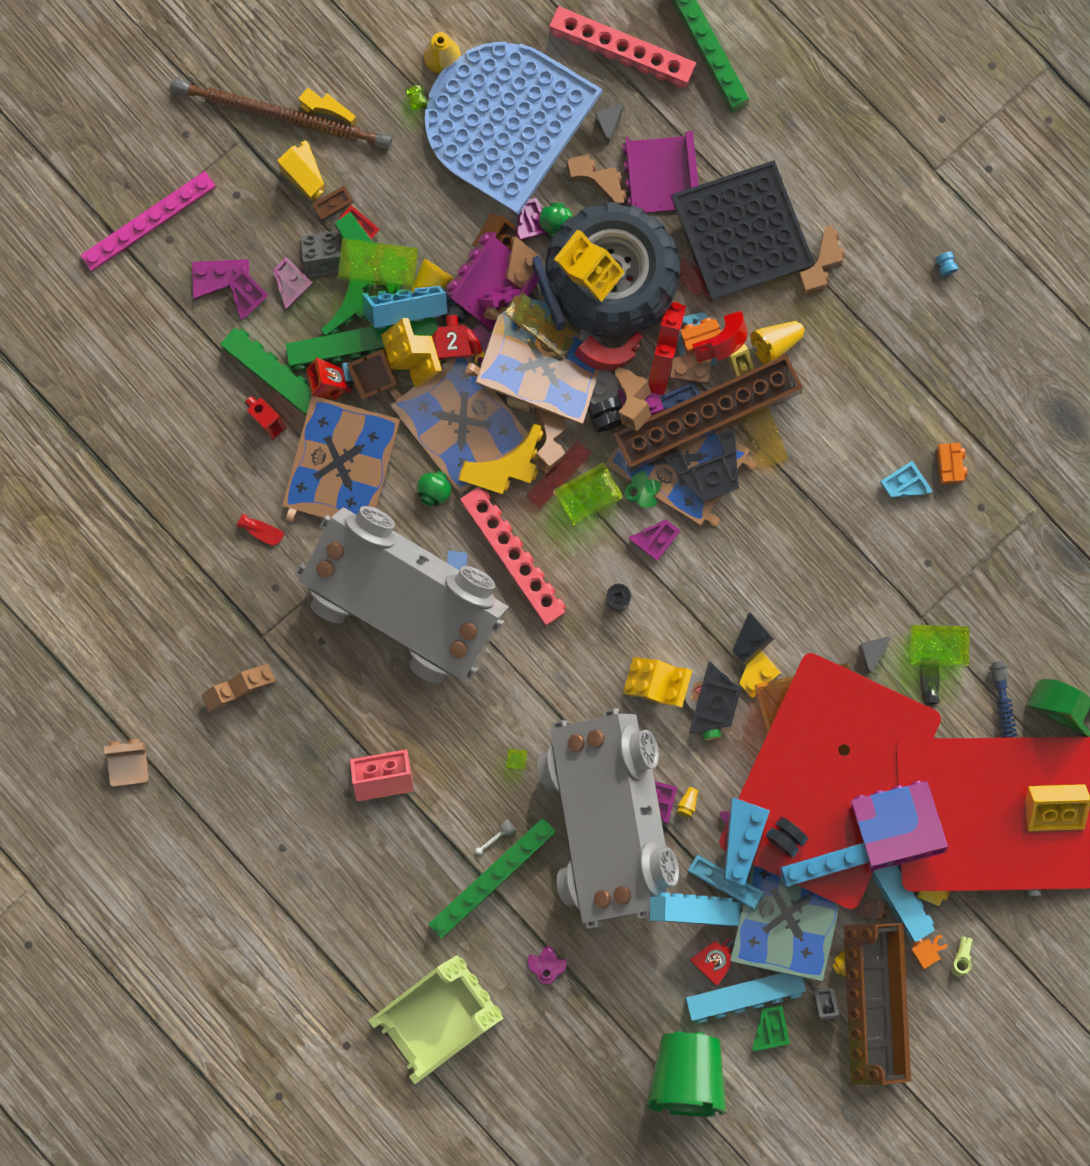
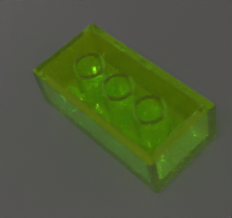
M342 238L337 279L413 288L418 248Z

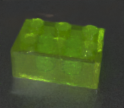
M604 462L553 490V495L572 527L622 500L623 496Z
M911 625L909 627L908 666L966 668L969 665V626Z

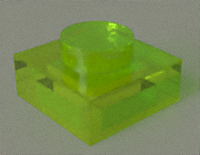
M508 748L506 768L526 770L527 750Z

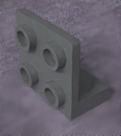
M338 231L301 236L303 263L307 278L344 273Z

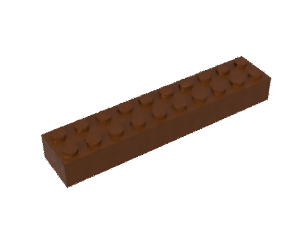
M786 354L651 416L638 431L627 427L614 433V441L629 472H632L802 394L803 386Z

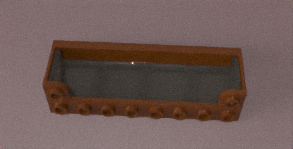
M903 923L843 925L851 1084L887 1085L911 1082Z

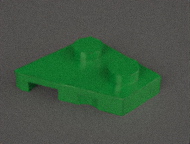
M782 1005L762 1009L752 1051L790 1044Z

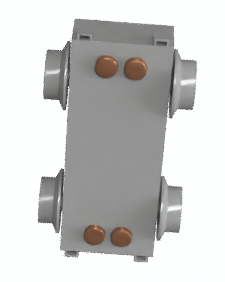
M363 506L356 515L343 507L331 518L329 517L330 515L324 517L320 528L324 530L308 563L304 565L305 563L303 562L299 565L295 573L299 577L298 581L310 588L311 595L314 597L310 604L311 609L321 618L333 623H343L348 615H355L409 648L412 656L409 663L410 669L426 681L441 683L446 675H454L463 681L465 679L471 681L478 670V667H475L493 634H497L504 623L502 618L509 607L494 598L492 594L495 588L494 581L484 572L470 566H463L458 570L393 531L395 523L392 518L376 508Z
M619 709L603 711L604 717L567 725L568 720L553 722V729H550L552 743L547 752L540 754L537 762L538 774L543 786L548 790L556 789L561 794L572 858L568 866L561 868L557 874L558 893L565 905H575L580 910L582 923H586L587 929L603 926L600 924L601 921L638 915L639 919L650 917V897H658V893H667L668 887L675 886L679 878L677 859L674 852L665 845L652 770L657 766L659 759L657 742L650 731H639L636 714H618Z

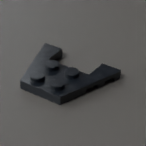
M734 429L718 435L725 454L691 468H688L681 450L665 456L666 462L703 503L739 489Z

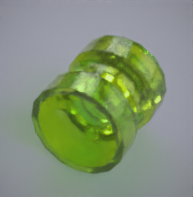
M415 85L405 90L406 96L410 99L409 106L411 110L421 109L428 105L427 98L424 97L422 85Z

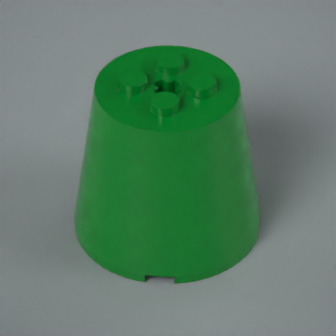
M675 1031L674 1033L662 1035L646 1107L659 1113L662 1112V1109L670 1110V1115L715 1117L716 1112H719V1115L726 1114L720 1039L707 1036L701 1032L685 1033Z

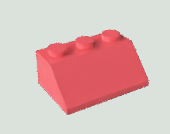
M407 749L350 759L356 801L414 791Z

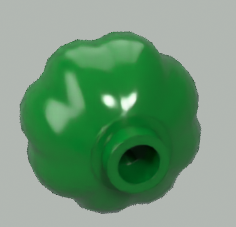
M550 203L549 207H544L540 212L539 224L544 231L549 233V237L553 238L559 231L560 226L569 217H573L570 209L565 208L563 203Z
M437 471V473H425L420 477L417 482V494L423 504L433 507L434 505H443L448 501L451 495V485L446 479L447 475L445 473Z

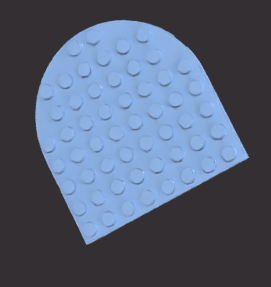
M507 42L483 44L467 50L464 55L458 58L457 62L455 61L451 66L444 68L435 80L428 96L427 109H425V126L428 140L437 158L451 173L519 215L601 96L603 90L532 47Z

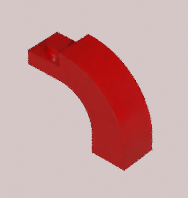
M742 310L724 316L725 328L718 335L692 344L698 363L716 358L717 361L723 360L734 354L744 345L748 337V329Z
M637 332L622 347L610 349L599 344L590 335L577 348L574 355L592 368L612 371L617 367L623 368L632 362L636 356L635 352L641 347L640 341L643 337Z

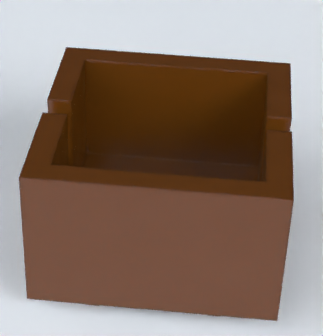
M385 348L347 364L361 399L400 384L394 369L390 367Z

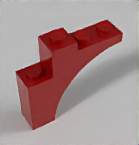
M672 302L663 317L648 380L651 393L665 395L686 310V305L678 302Z

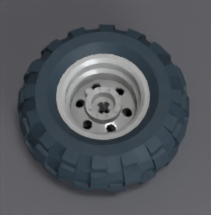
M606 202L605 205L596 207L591 205L581 209L580 213L574 217H569L560 226L559 231L553 236L549 244L545 271L550 281L549 286L554 296H556L561 312L569 320L570 324L579 330L589 331L594 336L604 338L606 336H618L620 338L631 336L632 333L641 329H647L655 324V321L662 314H665L677 292L680 277V261L673 238L669 236L665 226L656 217L652 218L644 212V209L634 205L628 207L620 205L619 202ZM577 230L582 231L591 243L606 250L612 249L614 254L610 255L625 271L615 284V287L618 289L617 292L610 291L602 302L597 300L587 288L573 282L554 260ZM630 257L631 262L626 263L624 258ZM626 277H633V281H627Z

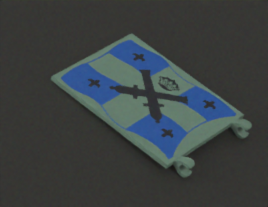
M753 864L749 884L765 894L755 910L743 905L730 961L823 982L840 905L796 884L784 887L781 877Z

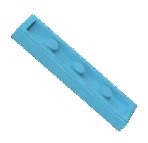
M698 854L688 869V873L753 910L757 908L765 894L747 882L741 887L725 881L724 869Z

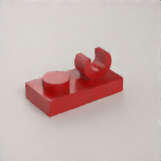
M350 205L339 220L351 212L372 240L380 229Z

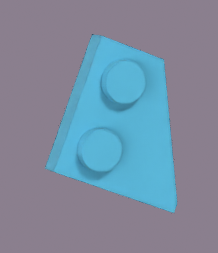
M913 461L880 481V484L890 498L925 495L933 492Z

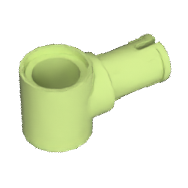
M960 937L958 953L955 954L954 962L951 965V972L954 976L963 977L971 969V956H969L973 941L971 938L966 940L967 937ZM957 963H963L965 971L959 970Z

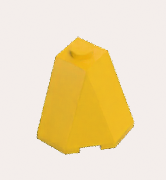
M305 140L300 143L301 147L293 146L287 150L277 162L280 172L313 202L315 199L318 200L323 196L325 186L310 146Z

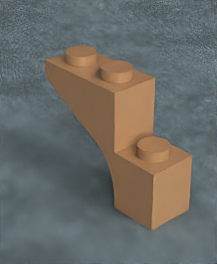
M589 154L567 159L571 182H590L610 202H619L620 205L624 206V201H627L625 190H621L622 177L620 172L617 173L616 167L596 171L595 162L590 160Z
M832 225L827 226L824 230L817 263L812 268L799 274L804 295L826 289L829 277L827 271L823 270L842 265L843 258H845L843 248H839L838 232L833 229Z
M617 367L615 375L626 397L625 405L619 411V415L623 425L638 431L651 417L649 405L644 401L651 394L649 383L644 377H639L628 369L625 370Z
M536 408V421L538 425L542 426L541 430L543 431L541 437L543 447L536 453L533 461L547 474L565 456L563 447L556 443V441L565 435L569 426L564 418Z
M265 664L240 672L227 682L214 685L201 694V697L208 712L223 708L242 696L268 686L276 680L269 665Z

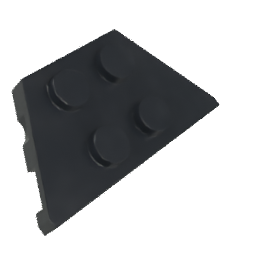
M708 661L689 734L731 727L741 688L710 661Z

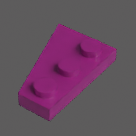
M249 259L192 262L193 299L196 300L201 296L230 287L228 280L241 268L250 275Z

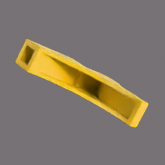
M532 423L530 431L522 443L512 452L499 459L488 462H468L464 460L458 479L503 494L504 490H508L510 484L509 476L531 483V480H535L538 469H536V464L530 462V459H534L537 449L534 447L536 441L540 442L543 434L542 426Z

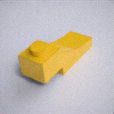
M307 88L298 98L300 108L306 113L330 115L350 124L351 127L357 123L356 116L328 93L322 99L310 88Z

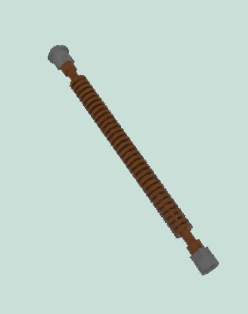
M176 77L175 80L172 79L169 90L172 91V95L178 94L186 97L188 95L193 97L197 95L204 97L205 102H214L216 105L219 103L220 106H228V108L233 106V109L238 111L242 109V112H246L247 110V113H256L257 116H265V118L270 116L272 120L278 121L279 119L280 122L284 120V123H293L295 126L298 123L299 127L306 128L307 126V129L312 127V130L315 131L316 129L318 132L321 130V133H324L326 130V134L334 135L335 133L336 137L340 133V138L344 136V139H348L349 137V140L352 141L354 137L355 142L359 138L366 140L367 143L374 144V147L389 150L391 147L393 136L379 132L377 134L373 132L365 133L360 131V127L356 128L354 125L351 127L348 124L346 127V123L338 122L337 124L335 120L332 123L331 119L324 118L323 120V117H319L318 120L316 115L314 117V115L310 114L309 116L306 113L304 116V112L296 111L295 113L293 109L287 108L286 110V107L281 109V106L277 107L274 104L272 106L271 103L267 106V102H258L256 99L253 102L252 98L245 97L244 99V96H235L233 93L230 95L229 92H221V90L216 92V89L210 87L207 90H203L196 85H192L191 82L180 80V77Z

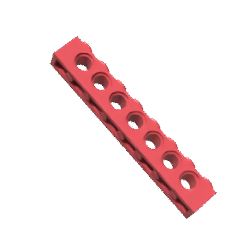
M559 6L550 24V32L554 37L568 39L573 45L579 46L580 44L585 46L590 52L596 53L597 51L602 53L607 59L619 60L621 64L627 67H636L638 71L644 74H653L661 81H670L678 88H687L696 67V62ZM573 25L575 29L569 31L566 29V26ZM585 32H590L592 36L586 38L583 36V34ZM602 39H607L609 43L603 45L600 43V41ZM619 46H624L627 50L624 52H620L617 50V48ZM641 53L644 57L637 59L634 55ZM654 60H658L661 62V64L659 66H654L651 62ZM675 67L678 69V72L671 73L668 69Z
M479 486L460 499L461 503L545 627L565 615L564 609L566 606L561 599L557 600L553 595L555 590L551 584H546L542 579L545 577L539 567H534L532 564L534 560L530 553L523 551L521 548L523 543L519 537L512 535L510 531L513 529L507 520L503 521L500 515L502 513L496 504L494 506L491 504L489 493L486 489L482 490ZM479 505H486L488 509L485 513H480L477 511V507ZM491 520L498 522V526L494 529L488 527V522ZM501 536H507L509 542L507 544H500L498 539ZM516 551L520 554V557L517 560H512L509 558V554ZM522 567H528L531 572L529 575L523 576L519 571ZM533 583H539L541 589L535 592L531 590L530 586ZM548 598L552 601V604L549 607H543L541 601Z

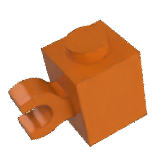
M942 935L936 936L933 939V944H931L929 939H920L912 943L914 947L910 951L921 969H925L941 959L937 952L944 950L948 946L947 944L943 946L938 945L937 941L942 938Z

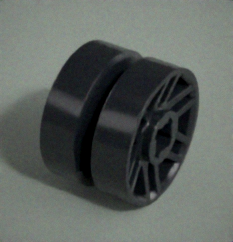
M619 397L605 399L588 407L587 412L590 419H595L592 421V426L596 433L622 425L619 415L622 404Z
M781 816L775 823L777 829L771 828L765 836L781 852L790 858H794L799 852V848L796 845L803 847L809 838L796 825Z

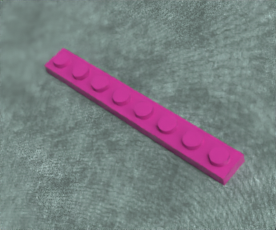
M205 171L80 256L93 272L216 188L215 184Z

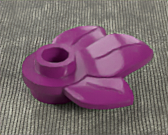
M548 946L542 950L540 956L529 955L528 966L531 972L537 974V979L540 983L549 985L555 981L556 976L565 971L567 961L566 959H557L555 950ZM549 972L550 976L545 977L543 976V973Z

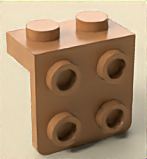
M139 739L128 740L127 744H120V741L109 742V746H104V754L108 760L111 786L139 784L149 781L145 743L140 742Z

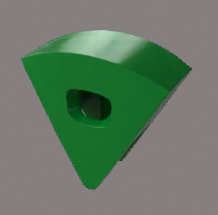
M1041 679L1037 681L1026 705L1052 721L1084 737H1090V730L1083 723L1088 711H1090V697L1083 691L1058 680Z

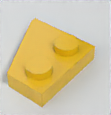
M761 651L746 665L739 685L753 698L781 672Z

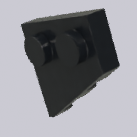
M752 613L747 615L733 648V652L745 665L751 662L774 640Z

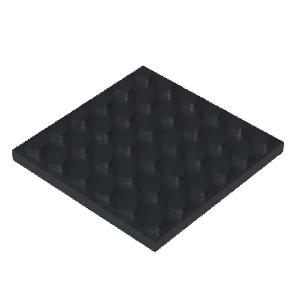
M775 160L671 194L670 196L710 301L815 265Z

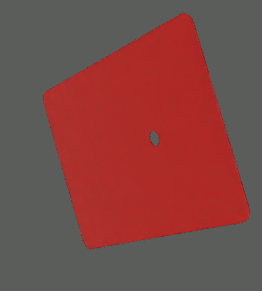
M807 653L804 655L738 797L739 800L770 810L752 864L781 877L779 870L781 867L864 843L854 809L850 807L851 800H854L859 795H865L866 797L873 795L876 791L883 790L886 792L898 786L897 744L902 739L923 738L919 763L920 769L940 725L941 716L939 712L817 654ZM843 744L850 748L847 756L840 755L838 751L839 747ZM781 816L796 825L809 838L803 847L796 845L799 848V852L794 858H790L781 852L765 836L771 828L777 829L775 823ZM728 821L719 839V845L724 851L727 848ZM864 863L797 883L796 885L847 909H854L859 905L874 871L870 872L868 863Z
M1090 737L933 738L920 769L923 738L902 739L898 742V786H910L915 781L928 782L948 844L946 853L901 864L902 885L907 891L1090 889V808L1085 829L1028 831L1025 803L1028 786L1086 785L1090 795Z

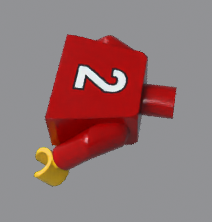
M457 315L446 316L447 327H438V330L432 336L439 363L444 359L474 357L475 354V363L479 364L478 357L484 358L485 356L479 339L465 325L458 326Z

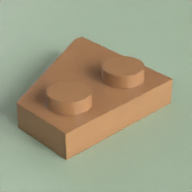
M512 237L511 254L508 255V267L506 268L505 278L518 289H522L534 272L532 258L538 256V254L517 237Z
M694 352L674 358L670 379L708 384L711 359L698 363Z

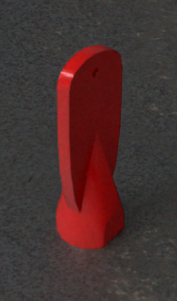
M245 514L241 515L236 525L239 528H244L248 533L269 545L278 544L284 537L283 531L265 522L250 519Z

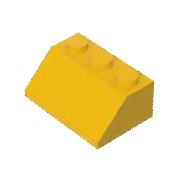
M1086 785L1028 786L1025 801L1027 830L1085 829L1090 808V795Z

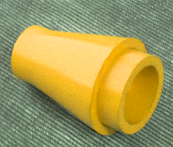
M688 787L677 805L678 814L689 818L692 817V814H695L699 792L697 789Z

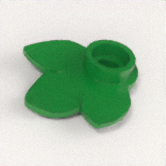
M640 471L633 476L632 482L626 487L624 494L628 501L637 502L643 508H651L657 505L654 495L659 492L662 484L657 480L647 479L646 471ZM633 490H637L636 496L631 495Z

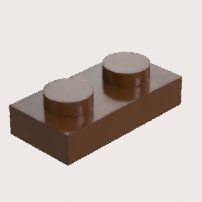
M343 185L314 202L312 207L320 220L324 221L350 206L354 201Z

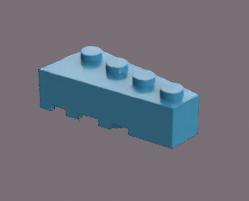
M440 286L415 288L414 292L402 289L398 290L396 294H388L386 291H381L376 296L362 293L364 315L374 328H385L387 325L396 324L402 318H409V321H422L423 318H438L447 314L446 292Z
M733 797L730 799L724 880L742 887L745 885L770 810Z

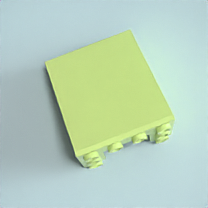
M457 955L435 968L368 1021L373 1028L380 1025L383 1027L381 1032L389 1034L410 1063L407 1065L408 1069L412 1068L414 1070V1073L409 1077L416 1084L500 1022L503 1017L500 1009L491 1002L489 994L478 984L476 976L469 972L465 961Z

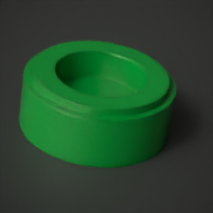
M713 729L703 732V741L722 737L721 730Z

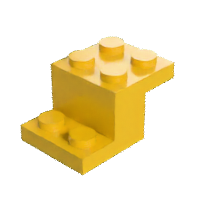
M579 230L573 234L554 258L556 263L573 282L587 288L601 302L625 273L606 249L591 243L584 233Z
M402 318L381 335L391 369L409 370L414 387H421L442 371L432 336H414L409 318Z
M633 657L623 694L641 697L660 705L682 708L693 670L674 667L660 660Z

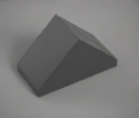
M619 103L596 113L595 119L605 141L609 144L623 112L624 104Z
M887 636L860 644V650L868 673L873 671L888 645L890 637Z
M834 989L814 990L817 1020L840 1018Z

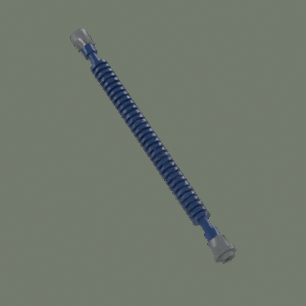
M1004 661L993 662L989 670H991L993 682H995L996 690L999 693L1000 700L996 701V704H1000L997 706V709H1001L998 711V714L1002 715H999L998 718L1003 719L999 721V724H1003L1000 725V729H1004L1001 730V734L1005 733L1001 737L1013 738L1017 736V733H1013L1016 732V728H1012L1015 727V723L1011 724V722H1015V719H1010V717H1014V714H1010V712H1013V709H1009L1013 706L1008 704L1012 700L1007 699L1006 688H1008L1006 681L1008 680V664H1004ZM1041 889L1025 890L1026 897L1042 895Z

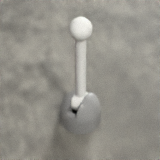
M506 819L501 824L500 832L482 847L475 849L476 855H481L483 850L500 836L514 834L517 830L513 824Z

